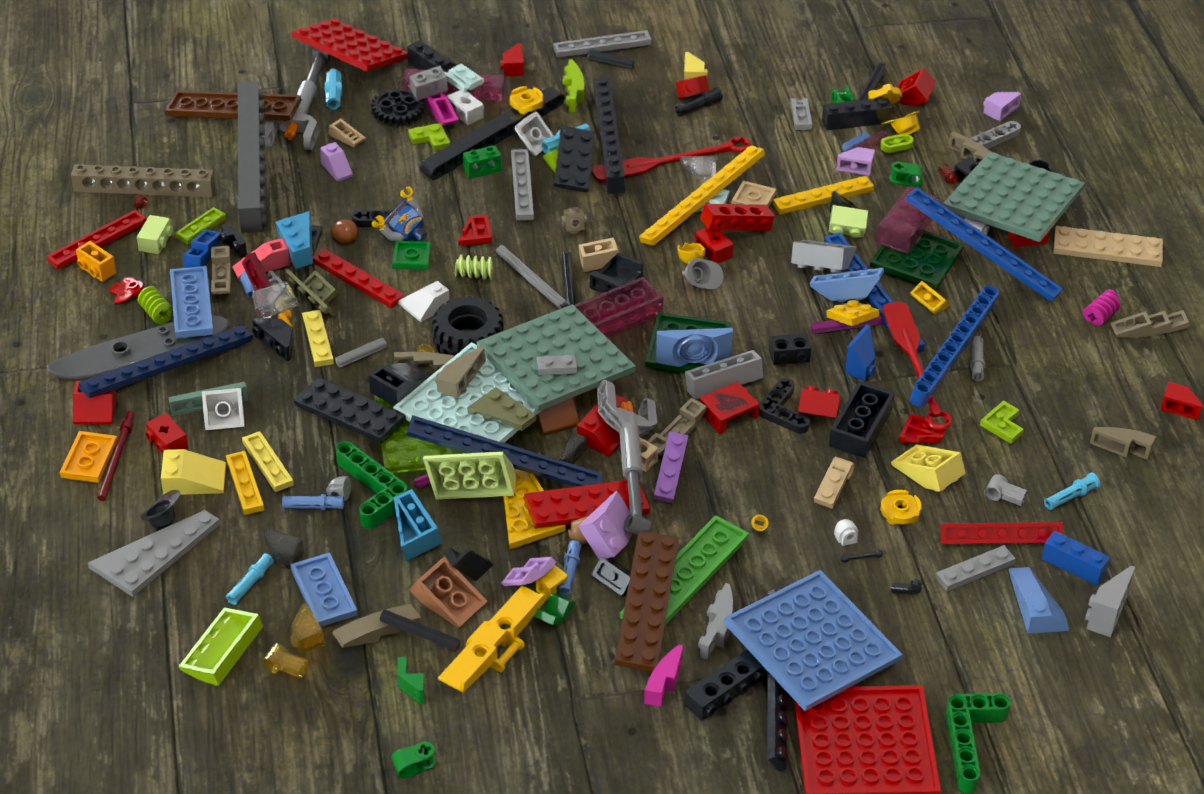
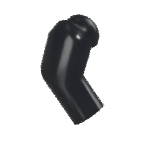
M913 579L911 584L892 583L891 592L896 594H917L922 590V582L918 579Z

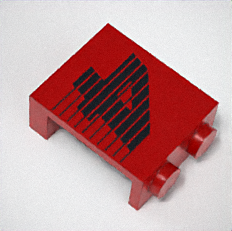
M738 381L699 397V402L707 406L703 417L719 434L726 432L727 420L743 413L749 412L754 419L758 418L760 407L758 400L753 398L748 393V390Z

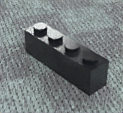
M888 97L824 104L822 123L826 131L881 125L884 122L891 121L892 105Z

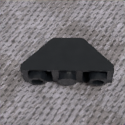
M253 318L252 332L255 337H259L278 356L289 361L294 344L293 328L282 319Z

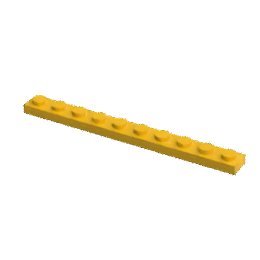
M755 146L748 147L654 225L646 229L639 236L640 242L652 246L657 244L765 155L764 149Z

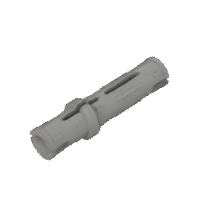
M975 336L971 340L972 360L970 368L972 369V379L981 381L984 379L983 369L985 368V361L983 360L984 340L980 336Z

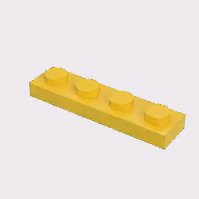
M242 451L226 455V461L244 515L264 511V505L246 452Z

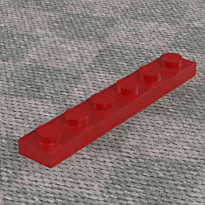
M135 209L47 255V262L59 270L78 260L76 249L91 241L101 248L144 225L146 217Z
M325 248L313 256V263L391 309L398 304L399 300L404 298L403 293Z
M1063 522L940 523L941 544L1045 543L1054 531L1063 534Z

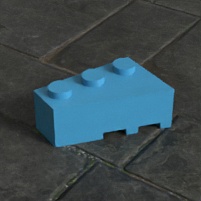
M310 212L276 221L279 239L283 238L287 245L289 258L295 269L313 264Z

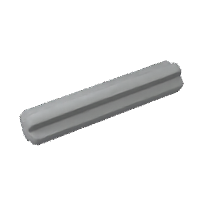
M379 338L335 358L338 367H343L387 347L386 340Z

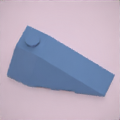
M1030 567L1009 568V574L1027 634L1069 631L1064 611Z

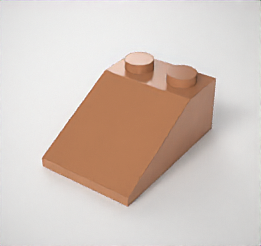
M445 556L420 577L410 589L424 606L457 628L461 627L487 603V600L457 569L451 566Z

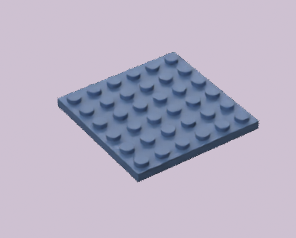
M821 570L726 616L723 622L804 711L900 661L903 655Z

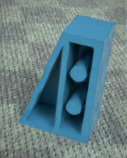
M412 489L394 498L400 543L406 562L442 544L437 526Z

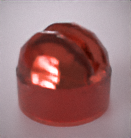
M136 194L134 208H144L147 205V198L142 194Z

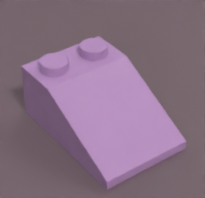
M618 491L614 492L578 526L599 560L601 557H614L627 545L633 534L624 530V522L630 514V510Z

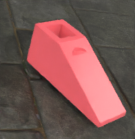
M283 238L265 242L251 252L256 253L265 272L290 265L288 247ZM245 258L232 266L238 279H240L241 274L245 271L242 265V261Z

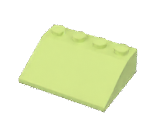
M503 452L423 456L436 500L514 496L516 474L513 464Z

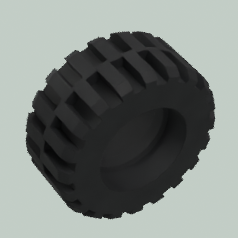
M467 296V298L457 297L456 300L451 299L446 304L443 303L434 313L432 318L433 344L440 354L455 356L471 342L477 345V341L504 331L503 315L494 304L492 305L490 301H484L480 297L472 298V296ZM462 329H476L474 331H460Z

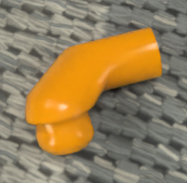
M289 309L280 310L278 319H282L293 328L289 321L292 317L291 311Z

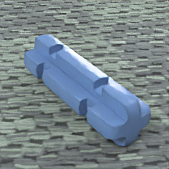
M864 132L842 145V150L846 152L870 141V134Z

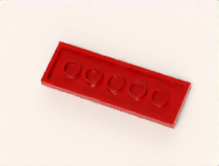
M627 480L525 493L523 498L535 529L568 525L574 520L589 516L616 491H618L630 510ZM640 485L642 514H649L650 506Z

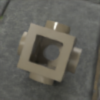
M570 207L567 210H563L564 216H561V223L567 232L577 234L581 230H585L584 225H587V215L583 213L581 208Z

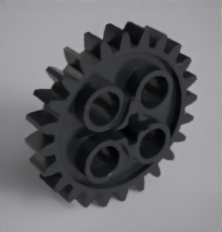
M399 87L397 90L391 88V91L385 89V93L379 92V96L375 95V99H372V115H374V118H378L379 122L383 121L384 124L389 122L390 126L394 123L397 126L400 123L405 126L406 122L412 124V120L418 121V118H422V114L425 113V100L417 101L411 90L406 91V88L400 90Z

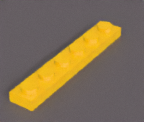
M862 176L773 199L772 205L782 215L831 202L833 191L848 198L874 191V185L867 176Z

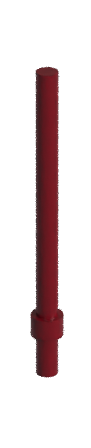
M128 411L125 420L121 423V432L98 495V500L105 501L127 436L133 428L132 422L135 416L133 411Z

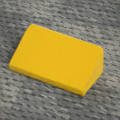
M923 281L909 293L934 315L950 306L947 300Z

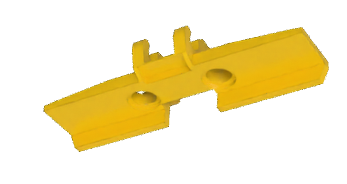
M522 585L490 621H484L469 637L465 649L438 677V680L463 693L489 667L503 672L505 664L517 650L524 648V642L517 635L536 614L537 609L546 601V595L542 592L538 594ZM503 624L510 625V628L501 629L500 626ZM506 645H509L510 647L497 659V646L506 647Z

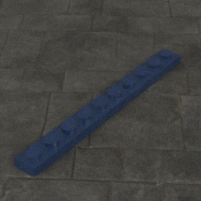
M243 325L81 381L79 382V389L90 399L252 341L253 334Z
M414 415L411 417L406 436L465 454L503 452L513 464L514 469L573 487L600 484L603 474Z

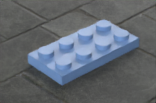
M330 553L290 564L291 571L317 628L358 616L354 602Z

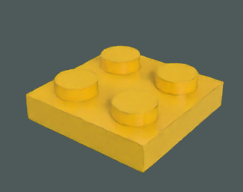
M850 300L846 304L835 305L834 308L826 310L827 318L850 326L879 317V309L873 308L869 304H861L857 300Z

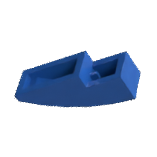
M204 230L191 241V249L184 254L183 268L205 266L211 258V247H217L219 244L221 232Z

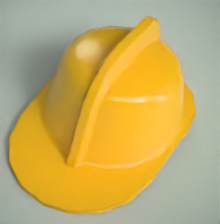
M920 111L913 112L899 119L884 122L881 125L891 124L898 134L909 135L920 129L916 115Z

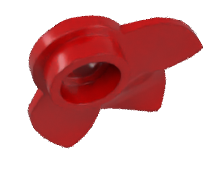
M127 277L122 280V283L114 284L109 289V292L117 295L114 303L119 304L130 300L132 297H138L144 285L133 277Z

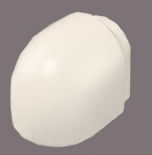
M843 519L836 524L834 535L842 546L857 543L858 528L852 521Z

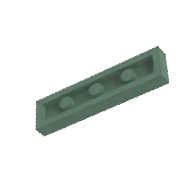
M245 381L168 397L171 415L176 416L203 410V391L241 388L242 400L247 401Z

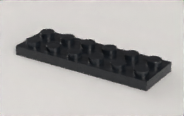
M319 377L294 399L295 406L381 444L406 421L404 413Z

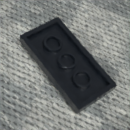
M561 125L553 187L588 192L595 131Z

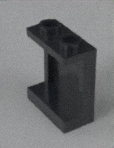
M617 253L600 272L593 270L590 273L589 288L621 301L643 277V263Z

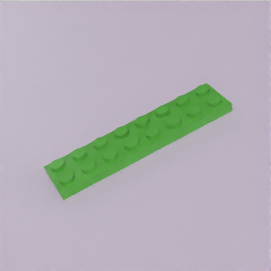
M715 515L676 555L665 625L749 539L748 532ZM624 609L620 612V619H623Z

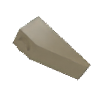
M479 347L446 365L436 375L437 391L458 399L486 362L484 347Z

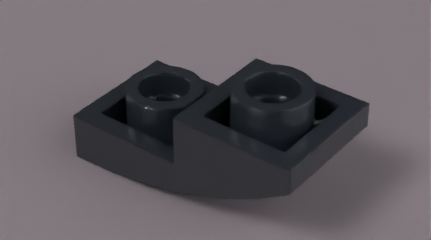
M225 224L221 225L222 233H220L222 243H225L230 249L233 248L234 252H238L240 258L246 257V242L242 236L233 228Z

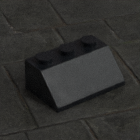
M420 40L407 46L408 63L421 72L441 66L443 71L448 73L450 69L458 65L435 48Z

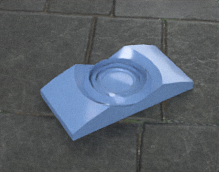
M733 328L657 331L656 362L680 367L688 363L697 362L707 365L729 358L732 354Z

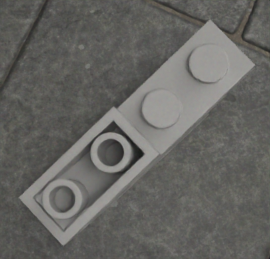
M725 583L723 589L718 590L715 603L710 604L708 608L709 624L706 635L701 636L698 643L700 658L708 660L715 646L724 648L728 640L730 630L723 622L726 616L733 613V596L730 584Z

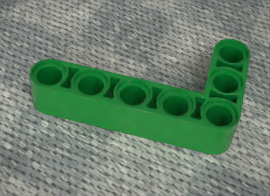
M346 441L338 443L336 446L337 464L376 493V495L359 507L361 526L365 529H372L396 513L394 498L407 492V485L352 443Z
M953 694L948 698L945 716L957 787L964 794L976 792L980 778L971 723H1000L1006 721L1009 715L1011 700L1005 694Z

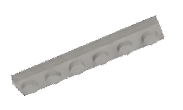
M645 30L554 43V51L558 58L587 54L590 50L602 52L638 46L643 47L651 45V38L648 31Z
M528 149L511 150L516 220H534Z

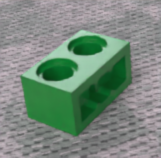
M495 145L463 153V169L469 179L502 172L501 154Z

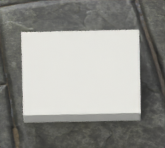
M241 388L202 392L205 430L245 427Z

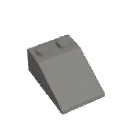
M1134 566L1128 567L1101 585L1096 595H1091L1088 606L1092 608H1088L1085 620H1088V630L1108 637L1112 636L1129 593L1135 570Z

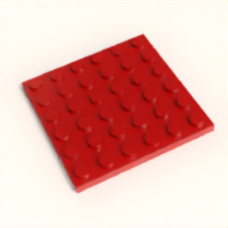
M923 685L849 687L806 711L794 700L805 794L941 793Z

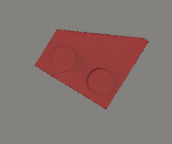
M487 215L470 216L467 220V225L462 230V236L458 238V246L492 243V233Z

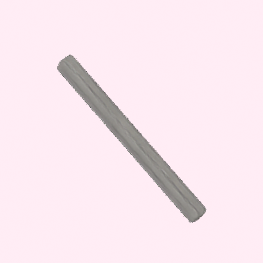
M500 245L496 249L500 257L559 309L566 306L564 298L505 246Z

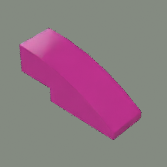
M443 92L425 98V103L430 112L442 126L458 122L459 119L448 97L444 96Z
M678 645L671 650L653 670L645 688L644 704L661 707L665 690L674 692L682 662L683 645Z

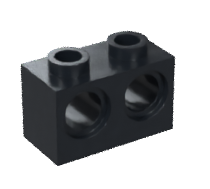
M807 333L770 336L769 352L773 365L810 362L811 345Z

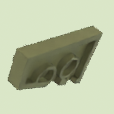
M497 387L467 407L469 414L474 415L477 413L483 415V418L488 420L493 418L501 421L503 425L521 431L536 421V414Z

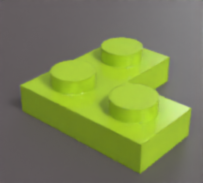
M441 123L408 129V135L413 145L430 142L434 151L442 150L450 145V141Z
M1005 401L995 407L980 422V426L1010 444L1023 435L1024 430L1011 422L1018 416L1019 409Z

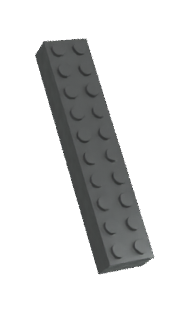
M259 82L238 83V210L242 233L263 232V224H266V214H263L266 211V202L263 201L266 198L265 188H262V186H266L265 175H262L265 173V162H262L265 160V150H262V148H265V138L262 137L265 135V127L262 125V123H265L264 113H261L265 111L264 101H261L263 99V89H259Z

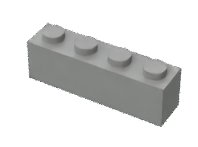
M754 350L685 371L687 392L694 399H699V397L737 381L742 385L763 378L762 358Z

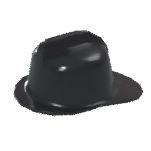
M171 490L162 495L141 515V520H148L156 531L169 526L176 517L174 504L180 498V491Z

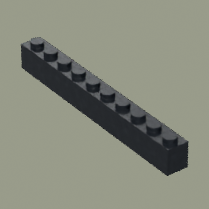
M601 77L593 79L607 193H625L624 170L610 78Z

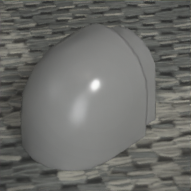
M349 476L333 479L326 489L327 495L344 496V501L348 500L351 491Z

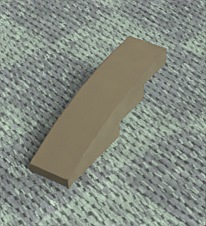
M953 131L950 134L948 148L961 153L960 158L966 159L971 157L980 163L991 152L979 143Z
M1184 310L1169 315L1162 311L1149 316L1145 311L1110 323L1116 337L1154 336L1190 327Z
M394 352L395 364L411 362L430 374H434L454 357V355L431 352Z
M411 604L386 609L418 623L420 622L421 617ZM379 611L334 630L333 635L342 647H350L379 642L382 635L399 633L400 629L380 621L382 611Z

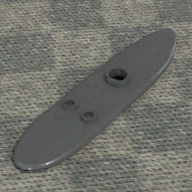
M212 315V335L226 331L230 326L229 321L224 317ZM174 322L79 350L48 364L47 370L60 378L87 380L212 335L176 338ZM120 348L126 349L123 352H116V350Z

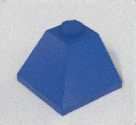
M867 324L848 345L845 367L846 374L864 382L876 370L871 329Z

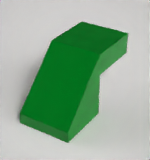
M551 593L546 608L537 609L534 617L552 625H560L574 608L577 601L561 594Z
M398 657V688L419 704H424V673L407 674V657Z

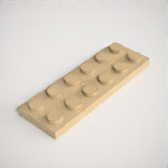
M1056 226L1053 254L1161 267L1163 239Z

